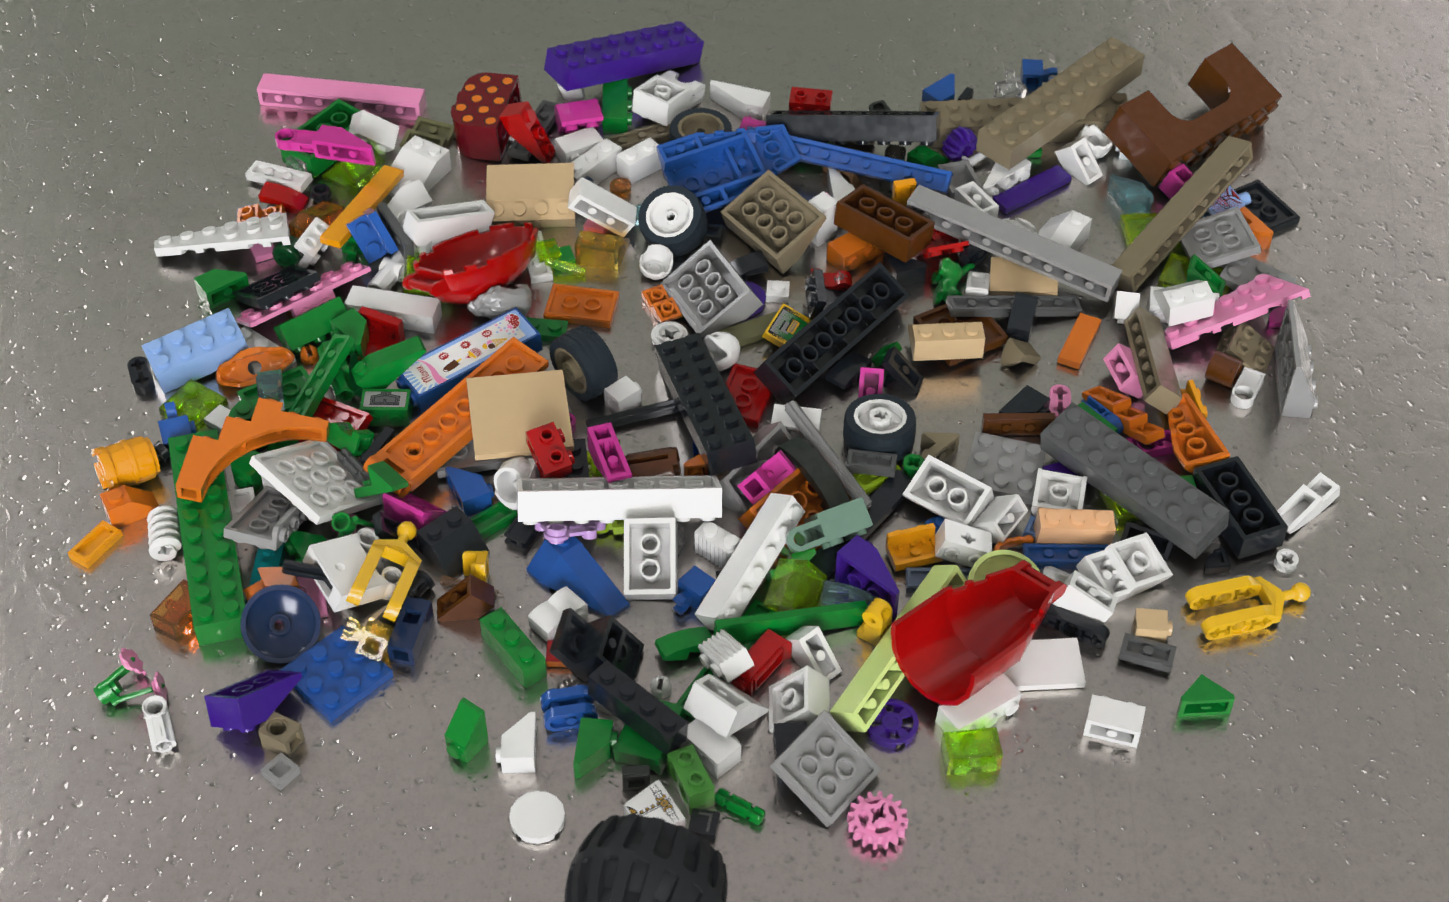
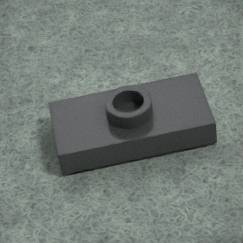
M849 449L846 468L850 473L895 477L897 454Z

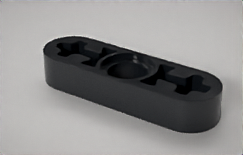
M1051 604L1040 624L1042 627L1070 638H1077L1078 641L1096 648L1103 647L1110 635L1109 629L1105 625ZM1068 623L1075 625L1077 628L1070 626Z

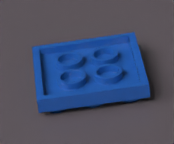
M343 625L280 669V671L302 673V678L294 688L330 723L393 677L392 669Z

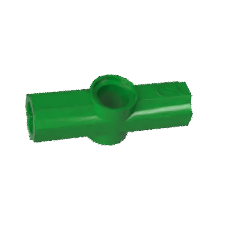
M330 340L322 342L317 348L319 358ZM346 359L331 383L336 401H341L342 403L350 402L356 396L351 386Z

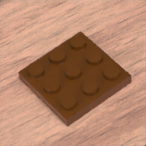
M947 304L913 316V324L982 322L985 334L984 352L1006 344L1009 336L992 317H951ZM967 359L945 360V362L952 366Z

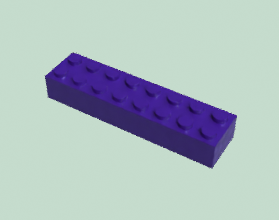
M676 21L670 24H661L655 27L626 31L625 33L611 34L605 37L547 48L544 70L563 89L571 91L700 63L704 41L683 22Z

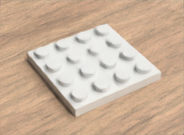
M304 441L253 455L249 462L261 476L268 480L276 490L280 491L316 525L332 520V516L340 512H345L349 515L383 504L382 496L384 493L361 498L355 497L354 488L362 486L358 482L359 479H355L344 467L345 465H342L337 460L336 454L338 451L327 442Z

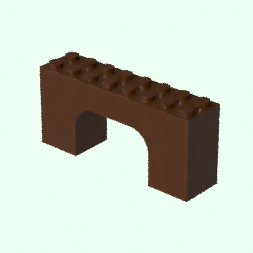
M1233 43L1206 57L1188 83V86L1202 99L1210 111L1194 120L1179 119L1173 116L1148 90L1121 105L1104 130V134L1153 187L1162 183L1168 173L1180 165L1185 164L1186 167H1194L1203 157L1207 159L1228 136L1240 138L1243 133L1247 135L1253 131L1257 125H1264L1269 120L1268 115L1279 106L1277 103L1282 95Z

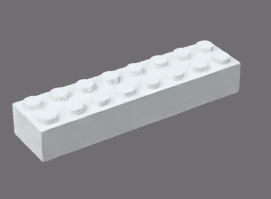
M716 475L632 477L610 483L604 477L517 479L518 522H523L526 525L538 524V521H549L550 524H562L564 521L586 524L589 523V520L613 523L615 520L633 518H676V521L679 522L690 521V518H700L702 521H714L715 518H722V487Z

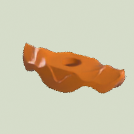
M284 347L248 348L240 351L217 368L216 381L223 386L249 387L280 374L294 361L295 356L289 349ZM253 361H258L262 366L260 373L251 374L248 370L249 364Z

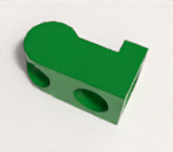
M334 422L329 424L327 441L341 450L343 448L348 449L352 453L351 456L358 457L369 449L375 433L368 429L355 430L349 422Z

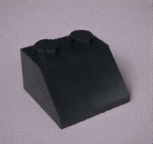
M457 506L422 527L416 533L419 551L446 577L454 578L463 572L462 555L464 551H488V555L490 554L473 521Z

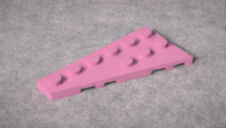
M1265 273L1257 275L1254 280L1240 285L1230 294L1221 296L1214 304L1213 316L1166 328L1164 335L1167 346L1172 350L1199 340L1200 335L1203 333L1212 332L1215 334L1222 331L1221 327L1229 323L1236 326L1269 312L1268 309L1271 307L1281 306L1283 308L1287 306L1288 300L1301 297L1302 300L1309 298V289Z

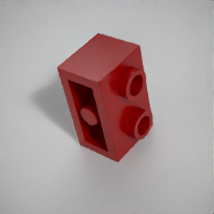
M792 87L789 110L831 111L833 90Z
M554 421L526 431V443L541 478H562L572 474V466L575 464L571 450H566L563 444L566 442L561 428H556Z

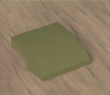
M418 116L413 128L407 129L400 147L402 148L416 135L447 149L455 137L454 126Z

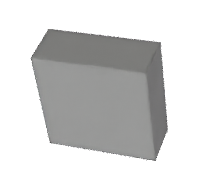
M279 753L260 770L262 776L280 791L301 774L300 767L283 753Z

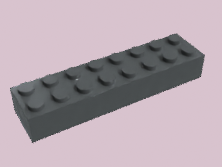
M1073 402L1040 433L1041 450L1078 476H1087L1089 484L1195 559L1228 526V509Z

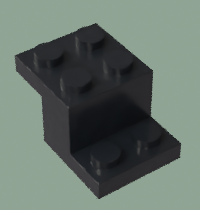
M568 608L562 612L549 652L584 682L588 681V676L606 660L634 680L644 644L612 615L587 622L572 608Z

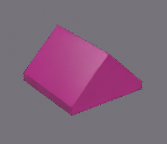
M393 492L384 493L382 496L385 514L401 523L405 521L412 522L416 526L417 531L447 512L411 493H408L403 498L398 497Z

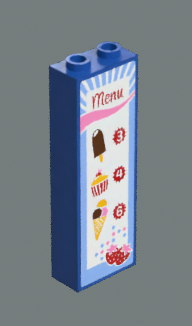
M515 307L425 353L395 381L399 389H411L412 405L417 406L423 413L461 382L465 375H469L512 337H515L536 353L542 351L541 334Z

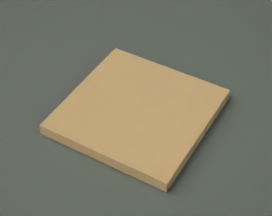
M563 370L466 378L475 461L530 456L531 452L526 443V431L553 421L556 428H561L566 442L563 444L566 450L574 451Z

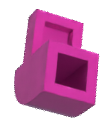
M780 450L737 486L754 505L776 485L793 473L796 467Z

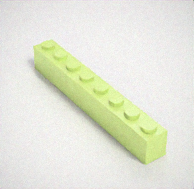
M934 565L895 621L941 589L951 586L953 589L964 586L967 580L958 565ZM891 626L830 710V714L844 731L866 733L905 677L899 668L892 650Z

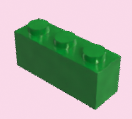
M628 78L603 83V134H622L628 132V126L632 125V113H628L632 112V100H628L632 99V86H628Z
M339 296L273 328L282 346L296 354L300 352L302 347L305 346L306 348L305 344L311 341L316 344L327 339L326 334L332 331L330 321L347 312Z
M502 607L479 619L482 639L524 689L547 677L545 657Z

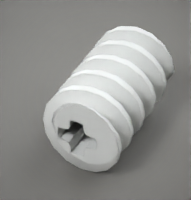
M159 506L151 510L147 517L149 554L158 561H170L176 557L177 552L182 546L178 509L172 506Z

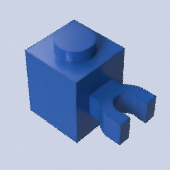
M1022 59L1020 71L1021 91H1035L1042 86L1043 82L1046 83L1053 78L1050 76L1057 75V68L1043 69V60Z
M174 401L164 403L168 419L158 421L162 442L166 448H169L168 438L197 433L195 422L189 421L187 415L178 417Z
M693 566L678 580V594L673 598V602L677 605L673 607V610L682 615L690 605L698 609L716 580L697 566Z

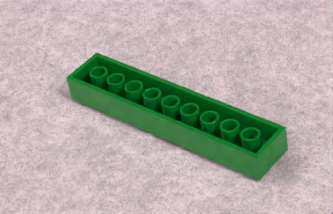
M217 429L168 438L193 626L199 646L241 638L240 619L246 605L237 542L223 537L224 528L233 520L226 470L224 469L211 484L202 503L177 498L176 482L193 435L208 436L218 440L219 434Z

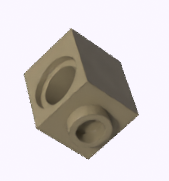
M275 711L268 720L262 722L258 731L262 747L277 754L283 753L289 759L305 740L300 723Z

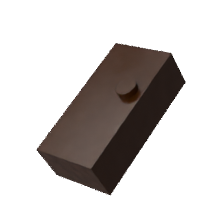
M862 184L837 202L833 224L906 263L931 244L935 222Z

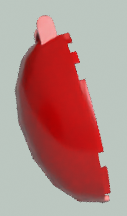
M514 222L489 226V231L478 233V230H473L432 246V252L428 254L422 252L419 255V261L414 260L415 272L404 277L402 285L405 289L429 292L431 296H435L442 302L469 304V302L476 300L479 295L486 293L489 288L497 285L508 288L519 280L535 257L538 227L534 229L531 222L524 223V226H514Z

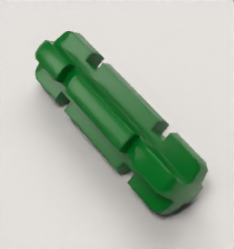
M719 788L716 792L715 803L723 807L727 805L726 809L745 819L749 817V821L756 825H760L764 820L766 813L764 809L758 806L752 807L753 804L736 794L730 795V791L724 788Z

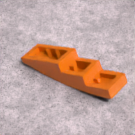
M1100 385L1081 392L1082 397L1086 401L1088 396H1091L1113 414L1117 415L1123 424L1122 432L1145 445L1165 438L1164 428L1149 423L1148 413L1131 407L1130 397Z

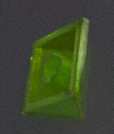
M779 558L763 606L777 612L817 607L827 575L808 560Z

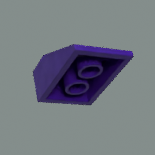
M856 535L837 552L835 585L857 601H866L867 606L875 598L885 600L892 607L893 623L897 618L900 591L877 548L871 542Z
M266 670L205 695L204 698L211 727L223 728L224 731L237 729L241 733L255 730L256 725L265 722L300 681L302 673Z

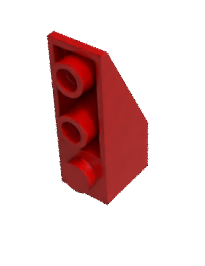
M529 102L507 104L499 118L508 134L543 164L550 163L556 153L555 148Z

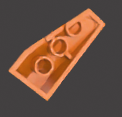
M1183 393L1180 403L1167 413L1174 455L1183 468L1193 474L1194 468L1230 458V453L1189 394Z

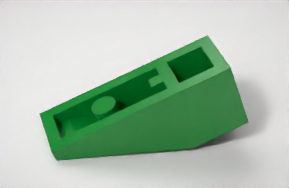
M415 336L368 354L356 363L351 372L356 384L363 389H386L427 351L421 338Z

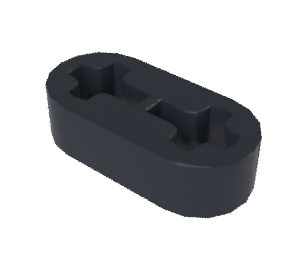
M138 356L129 360L127 367L134 392L142 396L153 392L155 384L147 358ZM141 367L142 371H137V368ZM145 380L146 384L141 385L140 381Z

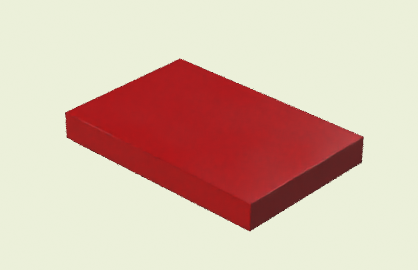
M735 363L725 384L746 425L758 428L772 393L753 373L757 368Z

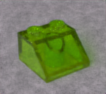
M372 146L376 161L375 166L339 161L321 176L323 179L345 190L352 187L358 189L366 182L364 178L368 175L370 178L380 170L379 166L385 161Z

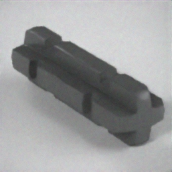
M343 448L337 452V460L342 465H345L344 467L355 479H359L358 482L363 486L362 481L370 479L369 473L363 470V465L355 456H351L352 453L348 449Z

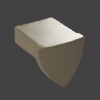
M1009 338L1002 352L1001 365L1013 366L1020 362L1036 365L1041 357L1030 343Z

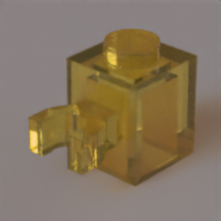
M349 617L346 626L353 628L354 631L348 632L343 630L340 638L346 641H358L355 653L380 662L394 627L370 617L364 627L356 619Z

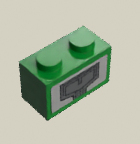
M363 389L359 410L368 412L373 417L368 426L398 427L410 425L413 409L411 389Z

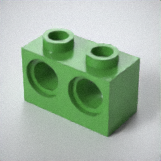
M693 744L667 753L668 774L689 815L692 814L693 808L706 809L714 806L715 787Z

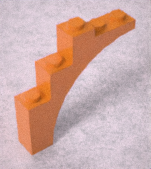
M258 398L251 421L241 417L233 418L226 416L218 440L208 436L193 435L176 482L177 498L202 503L209 487L226 467L246 453L265 445L288 440L327 442L329 421L319 417L299 415L296 412L283 411L282 402L274 399Z

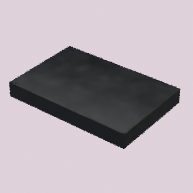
M1259 179L1233 189L1237 194L1245 191L1249 193L1251 203L1245 205V207L1274 233L1299 222L1300 216Z

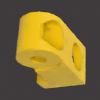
M881 598L872 600L862 614L864 622L857 630V637L877 646L892 623V607L888 602Z

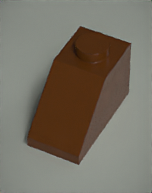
M472 575L467 576L437 599V620L446 622L479 619L495 607L494 586Z

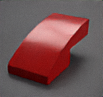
M265 182L258 195L259 202L276 205L282 204L287 213L301 215L309 202L308 196L289 187L271 182Z

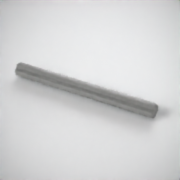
M794 400L786 403V413L811 446L828 463L852 500L863 497L867 509L870 508L872 500L801 407Z

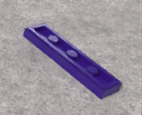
M1056 165L992 198L999 205V209L1003 213L1008 214L1070 183L1072 176L1059 165Z

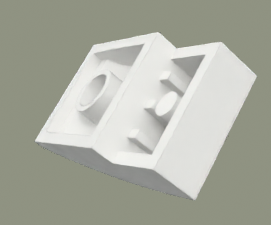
M1147 532L1110 544L1105 550L1085 556L1076 565L1079 573L1118 598L1117 603L1133 597L1173 575Z

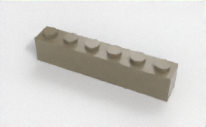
M1138 306L1124 321L1142 394L1145 402L1167 414L1172 408L1178 406L1182 399V394L1161 321Z

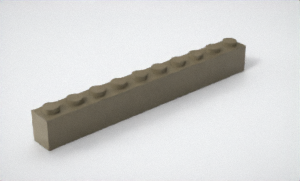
M1228 136L1213 154L1206 159L1203 165L1195 171L1194 175L1184 183L1182 188L1171 198L1166 206L1159 211L1157 216L1147 224L1146 228L1122 252L1119 258L1111 264V266L1123 270L1117 289L1134 293L1253 160L1252 144L1250 141Z

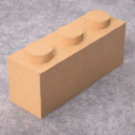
M1038 508L1033 525L1035 544H1112L1116 532L1113 510Z

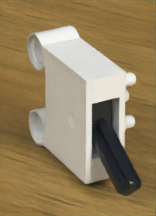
M362 528L355 534L309 545L303 562L286 559L282 565V572L288 575L314 579L334 612L355 607L356 605L347 602L346 599L371 545L379 537L375 535L374 530ZM388 566L379 574L375 569L359 605L380 599L390 600L402 571L396 567Z

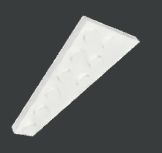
M274 212L267 217H251L239 223L232 221L221 227L208 226L203 228L202 231H185L174 237L166 235L154 241V250L156 257L182 255L187 250L204 253L207 248H215V251L249 249L254 244L271 247L272 243L281 241L283 245H291L288 218L286 213Z

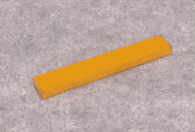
M384 165L320 236V243L341 248L352 236L345 224L363 215V211L369 208L375 210L378 204L383 201L404 177V170Z

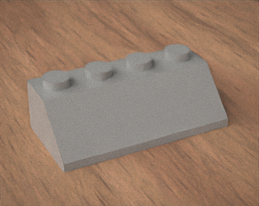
M781 421L763 426L753 436L757 463L716 474L722 487V505L741 516L753 505L737 485L779 452L777 449L779 445L793 439Z

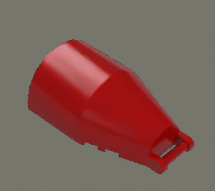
M1022 560L1013 567L987 574L983 580L974 582L971 579L965 581L964 586L954 589L951 586L945 587L891 624L892 650L899 668L911 685L926 698L941 705L958 706L1021 660L1051 604L1063 596L1067 585L1059 580L1054 581L1032 568L1031 563Z

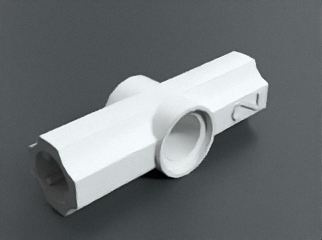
M414 243L413 260L406 261L399 250L391 258H383L379 266V272L367 284L368 288L389 291L396 282L401 283L404 277L408 275L411 264L420 255Z

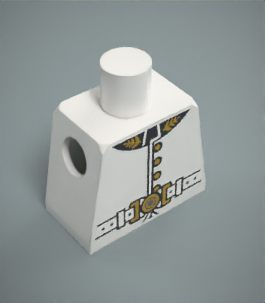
M659 780L624 804V816L639 814L644 817H656L686 828L685 817Z

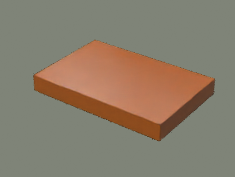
M553 283L543 318L565 320L570 324L611 329L620 298L619 291Z

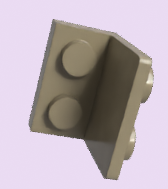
M1243 322L1236 326L1232 325L1223 331L1216 350L1243 360L1244 367L1266 373L1275 347L1256 332L1252 326Z

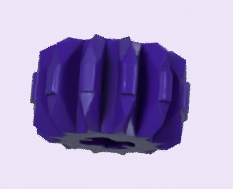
M959 126L956 130L952 129V132L947 135L946 140L942 142L944 144L942 150L950 161H961L962 156L969 158L970 155H973V151L977 146V138L972 130Z

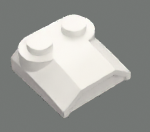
M1038 468L1031 507L1032 514L1036 517L1038 508L1083 509L1087 476L1082 477Z

